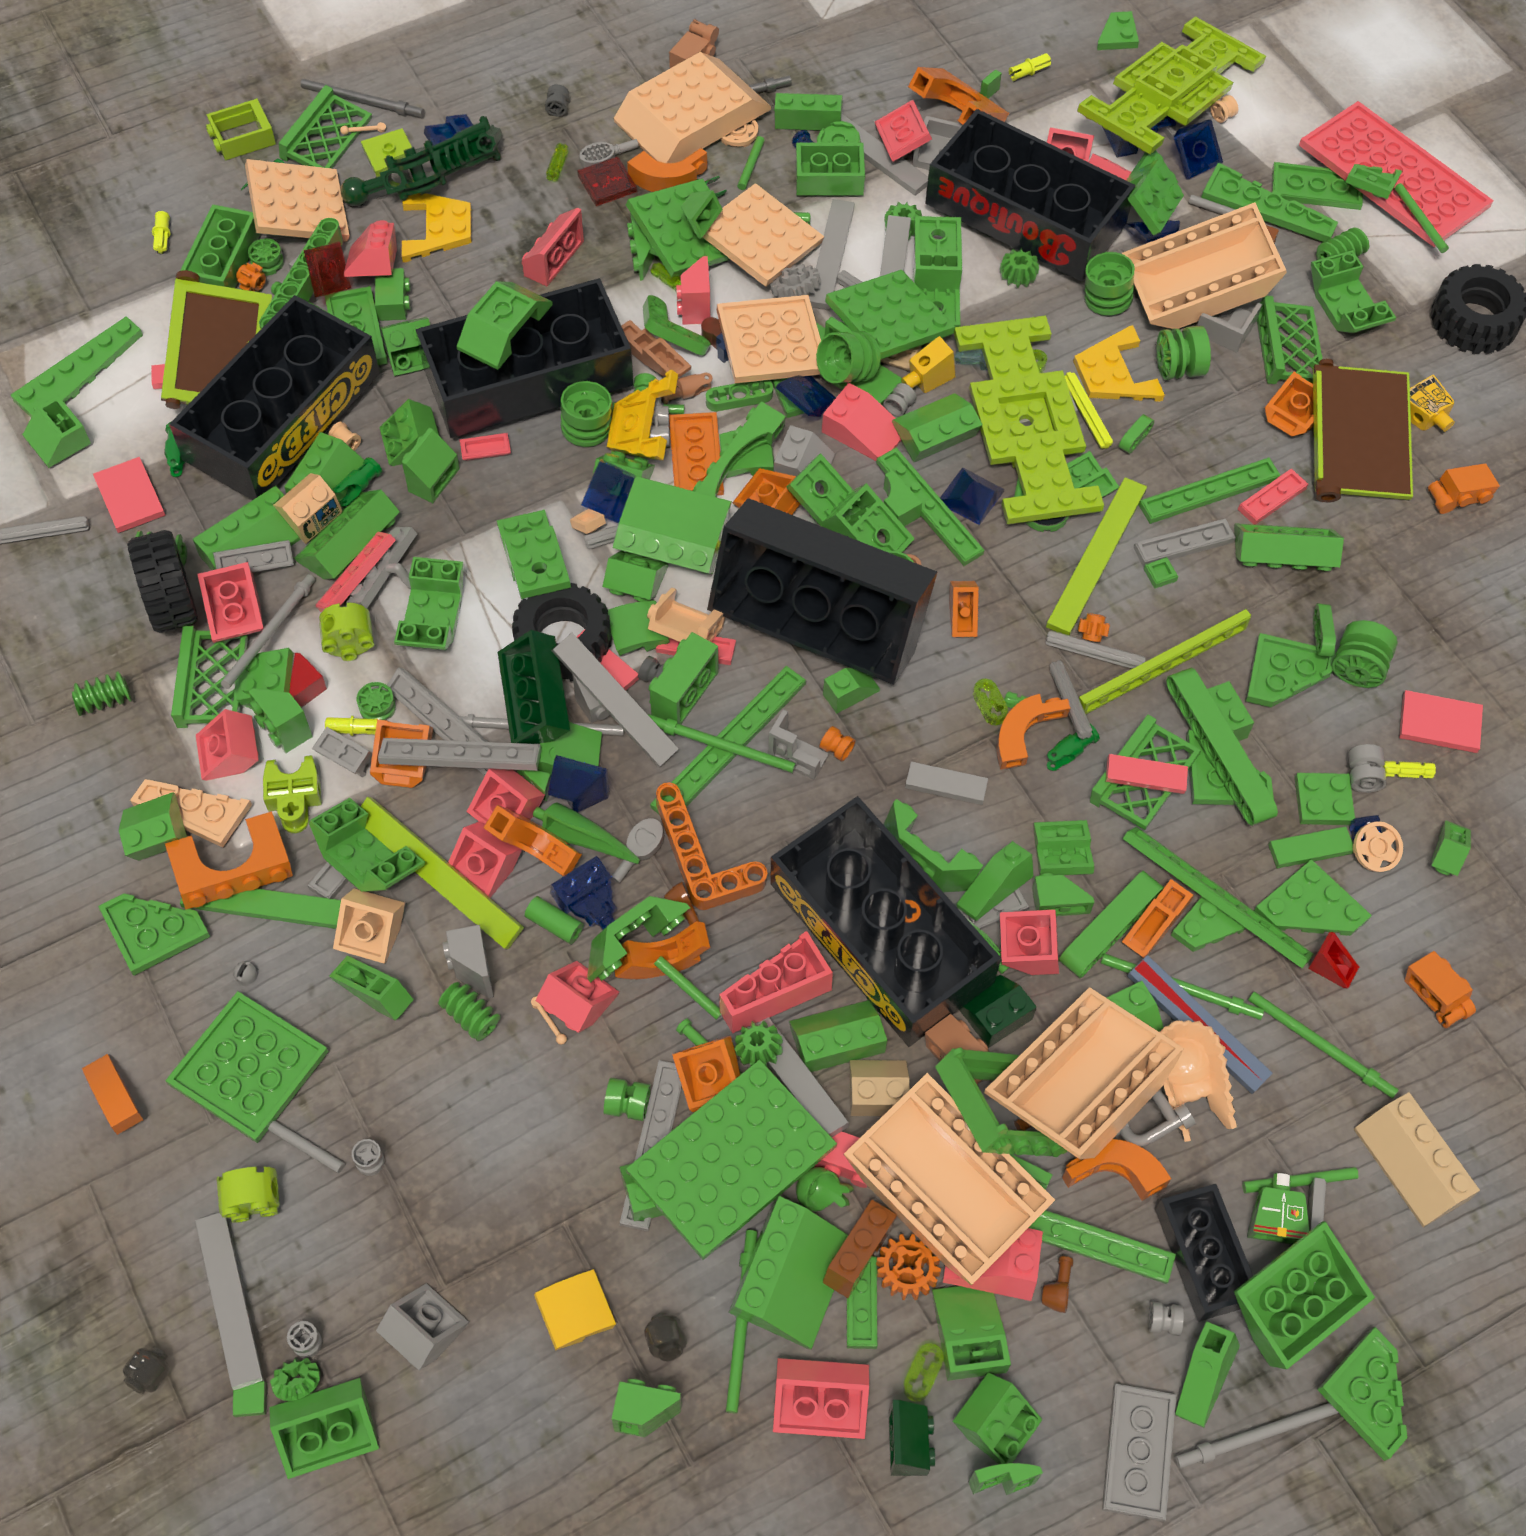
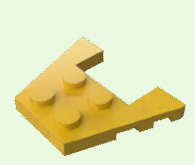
M420 193L408 195L406 200H402L404 211L426 210V239L402 240L403 262H409L411 257L421 255L422 258L429 256L430 252L442 248L443 251L472 243L470 202L427 193L420 195Z
M1133 325L1074 356L1073 363L1089 398L1119 399L1120 397H1132L1133 400L1142 401L1143 398H1154V401L1158 402L1164 400L1165 394L1158 379L1134 383L1120 351L1139 347L1140 339Z
M669 370L665 373L666 377L659 381L654 379L649 382L648 388L643 391L636 390L614 403L607 448L630 455L660 461L664 460L667 440L662 436L649 438L656 398L675 394L678 373Z

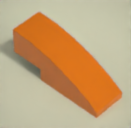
M1170 879L1157 898H1154L1122 943L1142 958H1145L1193 900V894Z
M108 1054L82 1068L96 1100L111 1128L117 1135L143 1120Z

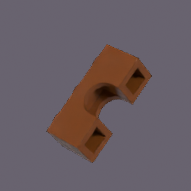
M871 1200L828 1266L823 1283L849 1298L862 1278L873 1254L879 1251L891 1232L897 1214Z

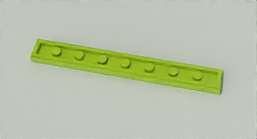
M1126 477L1124 478L1053 610L1046 628L1070 636L1131 521L1140 500H1142L1147 486Z
M1245 609L1080 696L1079 700L1085 714L1096 710L1243 632L1248 626L1251 614Z
M367 797L360 806L368 813L365 829L393 853L405 846L411 849L425 861V865L415 872L476 925H480V928L504 949H509L524 927L372 797Z

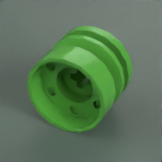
M1104 252L1097 254L1089 260L1086 265L1085 303L1093 312L1101 315H1116L1130 307L1133 302L1135 266L1130 258L1117 252Z
M1204 326L1185 327L1182 333L1177 328L1171 331L1165 329L1159 332L1156 351L1158 368L1163 379L1171 380L1174 377L1179 379L1184 376V373L1188 377L1205 376L1208 373L1211 349L1209 337Z
M865 331L827 334L819 343L816 353L819 372L830 383L868 381L878 371L881 360L880 348L876 339Z
M581 381L569 385L563 391L561 396V431L569 442L583 447L596 446L604 442L609 436L612 399L605 387L595 382Z
M1366 620L1353 621L1346 626L1339 643L1340 646L1332 663L1333 671L1348 684L1364 688L1377 687L1383 684L1386 679L1390 662L1398 644L1397 637L1382 624Z

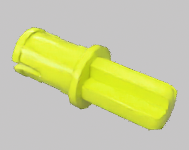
M1047 53L1033 59L1027 58L1025 62L1009 68V75L1015 73L1010 78L1012 81H1016L1026 75L1032 76L1036 71L1050 66L1051 58Z
M164 211L155 213V226L152 228V235L154 236L153 249L160 254L163 251H167L168 238L171 234L169 229L170 216Z
M351 715V718L327 717L325 728L328 727L337 733H349L350 736H354V734L375 735L378 718L363 719L355 718L353 715Z

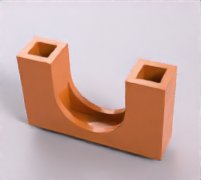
M918 67L908 86L923 98L939 99L961 109L962 113L958 122L962 125L976 109L1003 122L1006 121L1009 112L943 68Z
M272 811L245 819L253 844V851L244 864L232 870L217 871L206 867L198 857L192 836L165 843L185 910L201 907L215 900L226 899L244 891H252L273 882H281L293 876Z

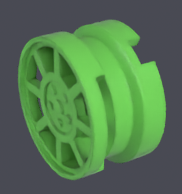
M264 238L250 245L248 255L251 265L254 262L263 267L261 272L265 276L277 273L276 270L282 269L284 260L280 245L276 241Z
M381 682L368 683L357 694L356 701L363 719L378 718L379 720H386L394 715L396 710L392 690L386 684Z

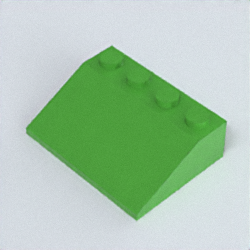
M635 476L618 524L613 548L713 574L723 528L727 522L732 501Z
M778 1196L771 1205L728 1313L811 1350L834 1292L832 1288L823 1283L828 1266L848 1235L809 1209Z
M1322 1221L1234 1291L1252 1339L1271 1367L1286 1370L1375 1298L1326 1221Z

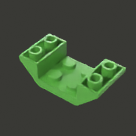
M1353 250L1311 262L1316 299L1336 331L1351 333L1396 320V316L1387 302L1382 301L1374 304L1359 281L1363 265Z
M496 281L468 313L457 344V350L498 370L512 354L510 344L512 337L529 317L540 320L553 305L552 301L513 282Z
M413 557L409 573L411 592L405 619L398 622L394 640L395 645L446 650L452 644L462 602L463 562Z
M351 798L346 799L309 821V826L323 858L361 892L386 890L425 865V861L407 846L393 853L365 829L368 813Z
M896 799L883 825L943 892L967 891L978 876L983 864L979 862L975 855L967 853L962 848L950 863L945 861L939 852L932 851L923 844V841L917 835L910 834L918 815L911 806Z
M649 896L609 924L591 942L587 974L589 982L591 983L598 977L603 981L623 965L620 960L627 952L619 941L627 933L633 932L643 924L652 937L660 932L665 936L686 919L683 914L690 909L687 903Z

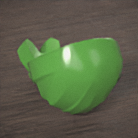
M823 1167L811 1168L798 1179L796 1185L798 1200L805 1208L814 1212L825 1209L833 1202L841 1208L849 1206V1200L842 1193H850L854 1190L851 1185L841 1183L835 1173Z

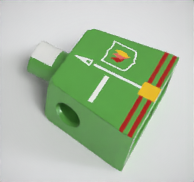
M1283 1173L1273 1174V1187H1263L1258 1192L1247 1238L1293 1245L1310 1232L1306 1196L1302 1192L1290 1191V1175Z

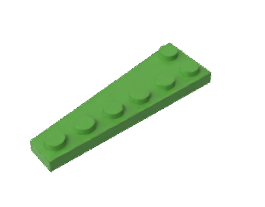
M1217 163L1201 198L1233 209H1239L1255 202L1263 220L1323 242L1332 238L1338 224L1337 221L1311 208H1307L1295 200L1288 201L1281 197V193L1275 190L1270 192L1262 188L1261 183L1255 180L1252 183L1242 178L1243 174L1221 163Z
M127 316L12 393L13 401L32 417L38 406L56 396H59L64 403L70 397L74 399L80 393L79 389L87 382L90 384L96 379L95 375L102 368L107 369L117 357L121 356L143 336L141 329Z

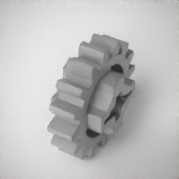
M805 264L797 267L793 265L792 268L786 267L781 272L782 275L770 283L774 297L778 296V298L814 293V288L820 287L821 279L817 268H813L812 265L805 267Z

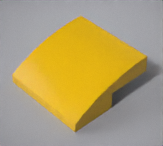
M594 1269L562 1280L534 1294L555 1350L583 1342L586 1337L613 1329L616 1325Z

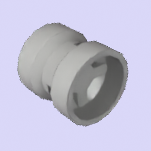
M898 383L893 389V394H889L884 400L886 410L896 417L902 416L907 411V406H910L916 399L914 390L904 383Z
M363 1139L354 1145L351 1156L358 1171L366 1176L378 1174L385 1163V1158L379 1145L371 1139Z
M1152 1301L1148 1317L1149 1332L1160 1333L1161 1331H1168L1171 1335L1180 1336L1184 1321L1183 1306L1173 1304L1168 1307L1164 1306L1161 1302Z
M300 1321L290 1327L287 1333V1342L297 1356L310 1358L320 1351L322 1337L312 1323Z

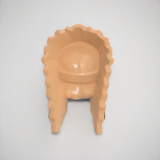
M1174 1021L1169 1026H1165L1160 1033L1184 1048L1163 1085L1165 1095L1172 1108L1175 1109L1186 1102H1194L1201 1097H1207L1211 1111L1216 1114L1227 1129L1236 1128V1121L1233 1117L1236 1111L1232 1104L1234 1098L1229 1093L1232 1086L1228 1080L1227 1059L1223 1055L1225 1046L1220 1044L1219 1035L1214 1034L1212 1027L1203 1026V1023L1200 1021ZM1183 1125L1178 1127L1182 1130L1184 1141H1191L1189 1128L1186 1130Z

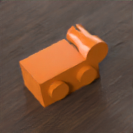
M1484 463L1447 469L1439 482L1437 480L1428 486V490L1436 501L1435 506L1439 513L1445 514L1457 506L1465 507L1469 504H1483L1490 501L1500 485L1487 464Z
M1435 951L1408 966L1404 981L1434 1012L1441 1009L1440 1012L1436 1013V1018L1440 1024L1446 1021L1442 1024L1444 1028H1449L1460 1019H1467L1476 1013L1475 1005L1470 999L1473 989L1465 978L1460 977L1451 968L1449 962L1441 958Z

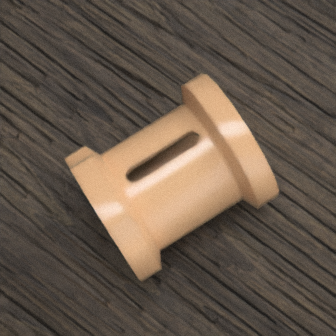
M343 422L334 424L328 434L343 440L354 451L361 443V437L357 433H352L348 430L347 425Z

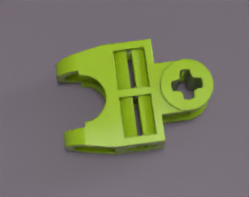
M312 755L304 756V762H301L300 768L291 774L282 773L278 769L276 759L267 760L263 775L264 803L268 812L277 811L283 828L289 833H300L305 830L309 824L308 807L322 805L321 783Z

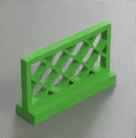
M325 85L279 142V158L285 161L291 158L305 166L332 169L361 133V131L351 132L348 136L340 137L338 130L342 126H347L348 128L366 126L372 119V114L334 95L333 88ZM334 104L343 107L344 111L332 112L331 108ZM359 115L363 119L351 122L350 116ZM346 117L348 123L336 124L334 118ZM331 119L333 125L320 126L321 120ZM335 131V138H324L323 133ZM320 134L321 140L309 141V135ZM339 143L340 148L338 150L328 151L327 145ZM323 146L325 152L313 154L311 147ZM308 148L309 151L308 155L296 153L298 149ZM327 158L328 163L323 167L317 164L315 160Z
M1266 295L1260 301L1262 307L1257 324L1267 383L1277 384L1279 379L1287 380L1293 373L1286 372L1285 365L1287 363L1302 378L1313 383V375L1306 368L1309 366L1313 368L1315 364H1319V361L1323 359L1314 308L1311 306L1274 302L1273 296ZM1276 311L1283 312L1287 317L1282 319L1276 314ZM1296 314H1307L1308 320L1305 322ZM1291 319L1300 327L1294 329L1287 322ZM1280 327L1290 334L1287 338L1279 332ZM1302 330L1306 331L1311 336V339L1308 340L1299 332ZM1293 337L1303 344L1300 348L1290 341ZM1285 345L1293 354L1289 356L1282 350V346ZM1305 348L1309 349L1314 354V357H1309L1303 350ZM1298 356L1306 364L1302 367L1293 358Z
M193 626L183 627L171 716L177 728H188V724L211 722L219 714L217 710L227 702L232 706V711L239 712L240 703L237 701L240 676L234 682L235 688L227 695L219 689L222 687L221 681L224 677L215 684L208 677L218 669L225 676L228 674V671L222 666L232 658L238 661L247 650L248 634L231 638L240 639V644L233 650H230L225 645L231 639L216 642L205 651L201 647L202 639H212L210 631H195ZM222 647L228 654L219 661H216L211 655ZM205 659H208L214 665L202 673L198 669V665ZM205 681L211 687L199 695L195 691V687ZM216 691L222 699L211 706L205 699ZM200 703L208 709L201 715H192V710Z
M1147 715L1118 754L1138 759L1140 756L1152 754L1153 761L1158 762L1157 753L1170 751L1172 762L1166 763L1188 766L1189 770L1200 755L1201 749L1156 724L1157 719ZM1157 734L1167 740L1168 746L1154 748L1152 740ZM1184 749L1191 753L1188 759L1177 761L1175 750ZM1105 771L1092 789L1090 803L1097 807L1102 804L1146 830L1172 792L1162 791L1163 795L1161 797L1150 799L1147 788L1123 784L1121 787H1118L1120 784L1106 782ZM1142 789L1145 800L1131 802L1128 791ZM1124 792L1127 803L1116 804L1109 798L1112 794ZM1147 806L1149 814L1145 820L1134 814V807Z

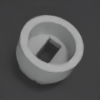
M243 961L235 966L234 977L240 985H250L257 979L258 973L252 963ZM245 968L242 977H240L241 972Z

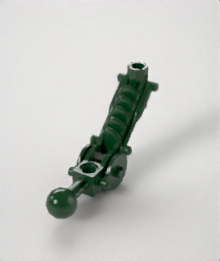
M481 116L479 123L459 131L452 138L434 146L432 141L427 140L423 143L424 147L403 150L404 154L395 158L388 155L384 158L387 167L379 172L380 176L366 181L358 177L344 180L340 190L341 197L345 203L351 206H361L367 201L369 194L386 189L388 195L397 192L400 200L403 201L408 198V195L429 193L431 188L437 185H445L447 182L445 176L462 168L475 166L492 157L496 161L500 160L501 154L498 144L503 136L501 129L490 125L487 116ZM430 161L433 171L425 173L422 164ZM392 173H397L401 177V183L393 181Z

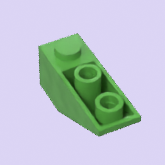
M631 214V223H627L628 237H633V240H630L631 254H636V257H633L634 272H639V279L641 281L644 280L655 255L649 253L651 244Z
M1206 1321L1193 1351L1175 1413L1177 1417L1200 1427H1205L1240 1347L1234 1332Z

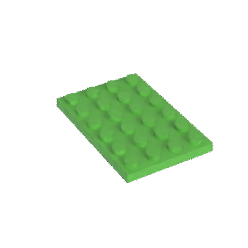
M759 1059L628 1166L626 1173L699 1257L704 1260L837 1147V1143Z

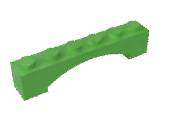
M762 401L757 408L753 407L746 417V423L743 426H738L734 432L733 441L730 445H724L720 452L719 460L716 463H711L706 472L707 476L703 482L701 480L697 482L693 491L717 497L724 478L744 455L763 444H773L785 427L786 416Z

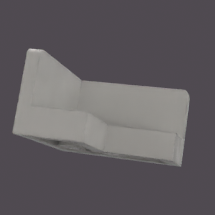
M926 116L924 123L932 140L914 149L913 166L929 170L930 163L963 126L962 124Z
M1257 303L1252 313L1237 307L1228 322L1216 316L1202 313L1197 326H1204L1210 341L1237 353L1256 324L1262 304Z
M783 709L769 732L768 754L796 763L794 771L815 780L828 758V753L797 739V735L787 731L788 711Z

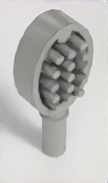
M634 139L616 144L615 146L607 142L592 143L581 150L579 155L580 164L586 169H596L597 164H602L599 167L604 168L614 161L615 155L639 148L638 141Z
M648 818L636 824L629 833L626 844L627 848L640 860L650 858L659 850L664 838L661 823L656 819ZM623 860L611 878L615 882L620 883L635 863Z

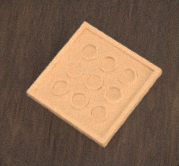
M246 159L245 169L256 233L310 238L321 220L335 218L339 222L343 241L348 242L350 235L337 169Z
M756 183L724 206L719 216L703 236L706 241L765 287L782 275L781 272L786 267L791 268L819 246L824 239L821 233Z
M809 295L717 304L716 311L734 383L820 375L816 353L821 339Z

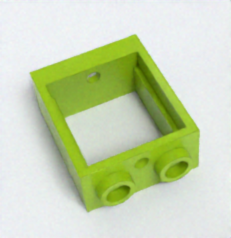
M258 99L206 114L209 124L205 126L209 137L215 138L212 140L217 153H222L225 160L276 144L272 127ZM254 121L259 130L227 140H223L220 134L222 131Z

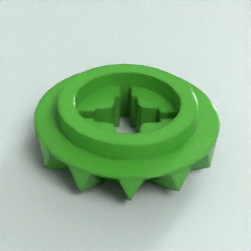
M295 1357L292 1363L287 1364L283 1362L282 1369L274 1370V1378L270 1380L272 1391L277 1398L284 1401L304 1398L317 1387L320 1381V1371L317 1364L311 1363L308 1357L302 1361ZM300 1374V1378H294L292 1381L289 1380L290 1377H296Z

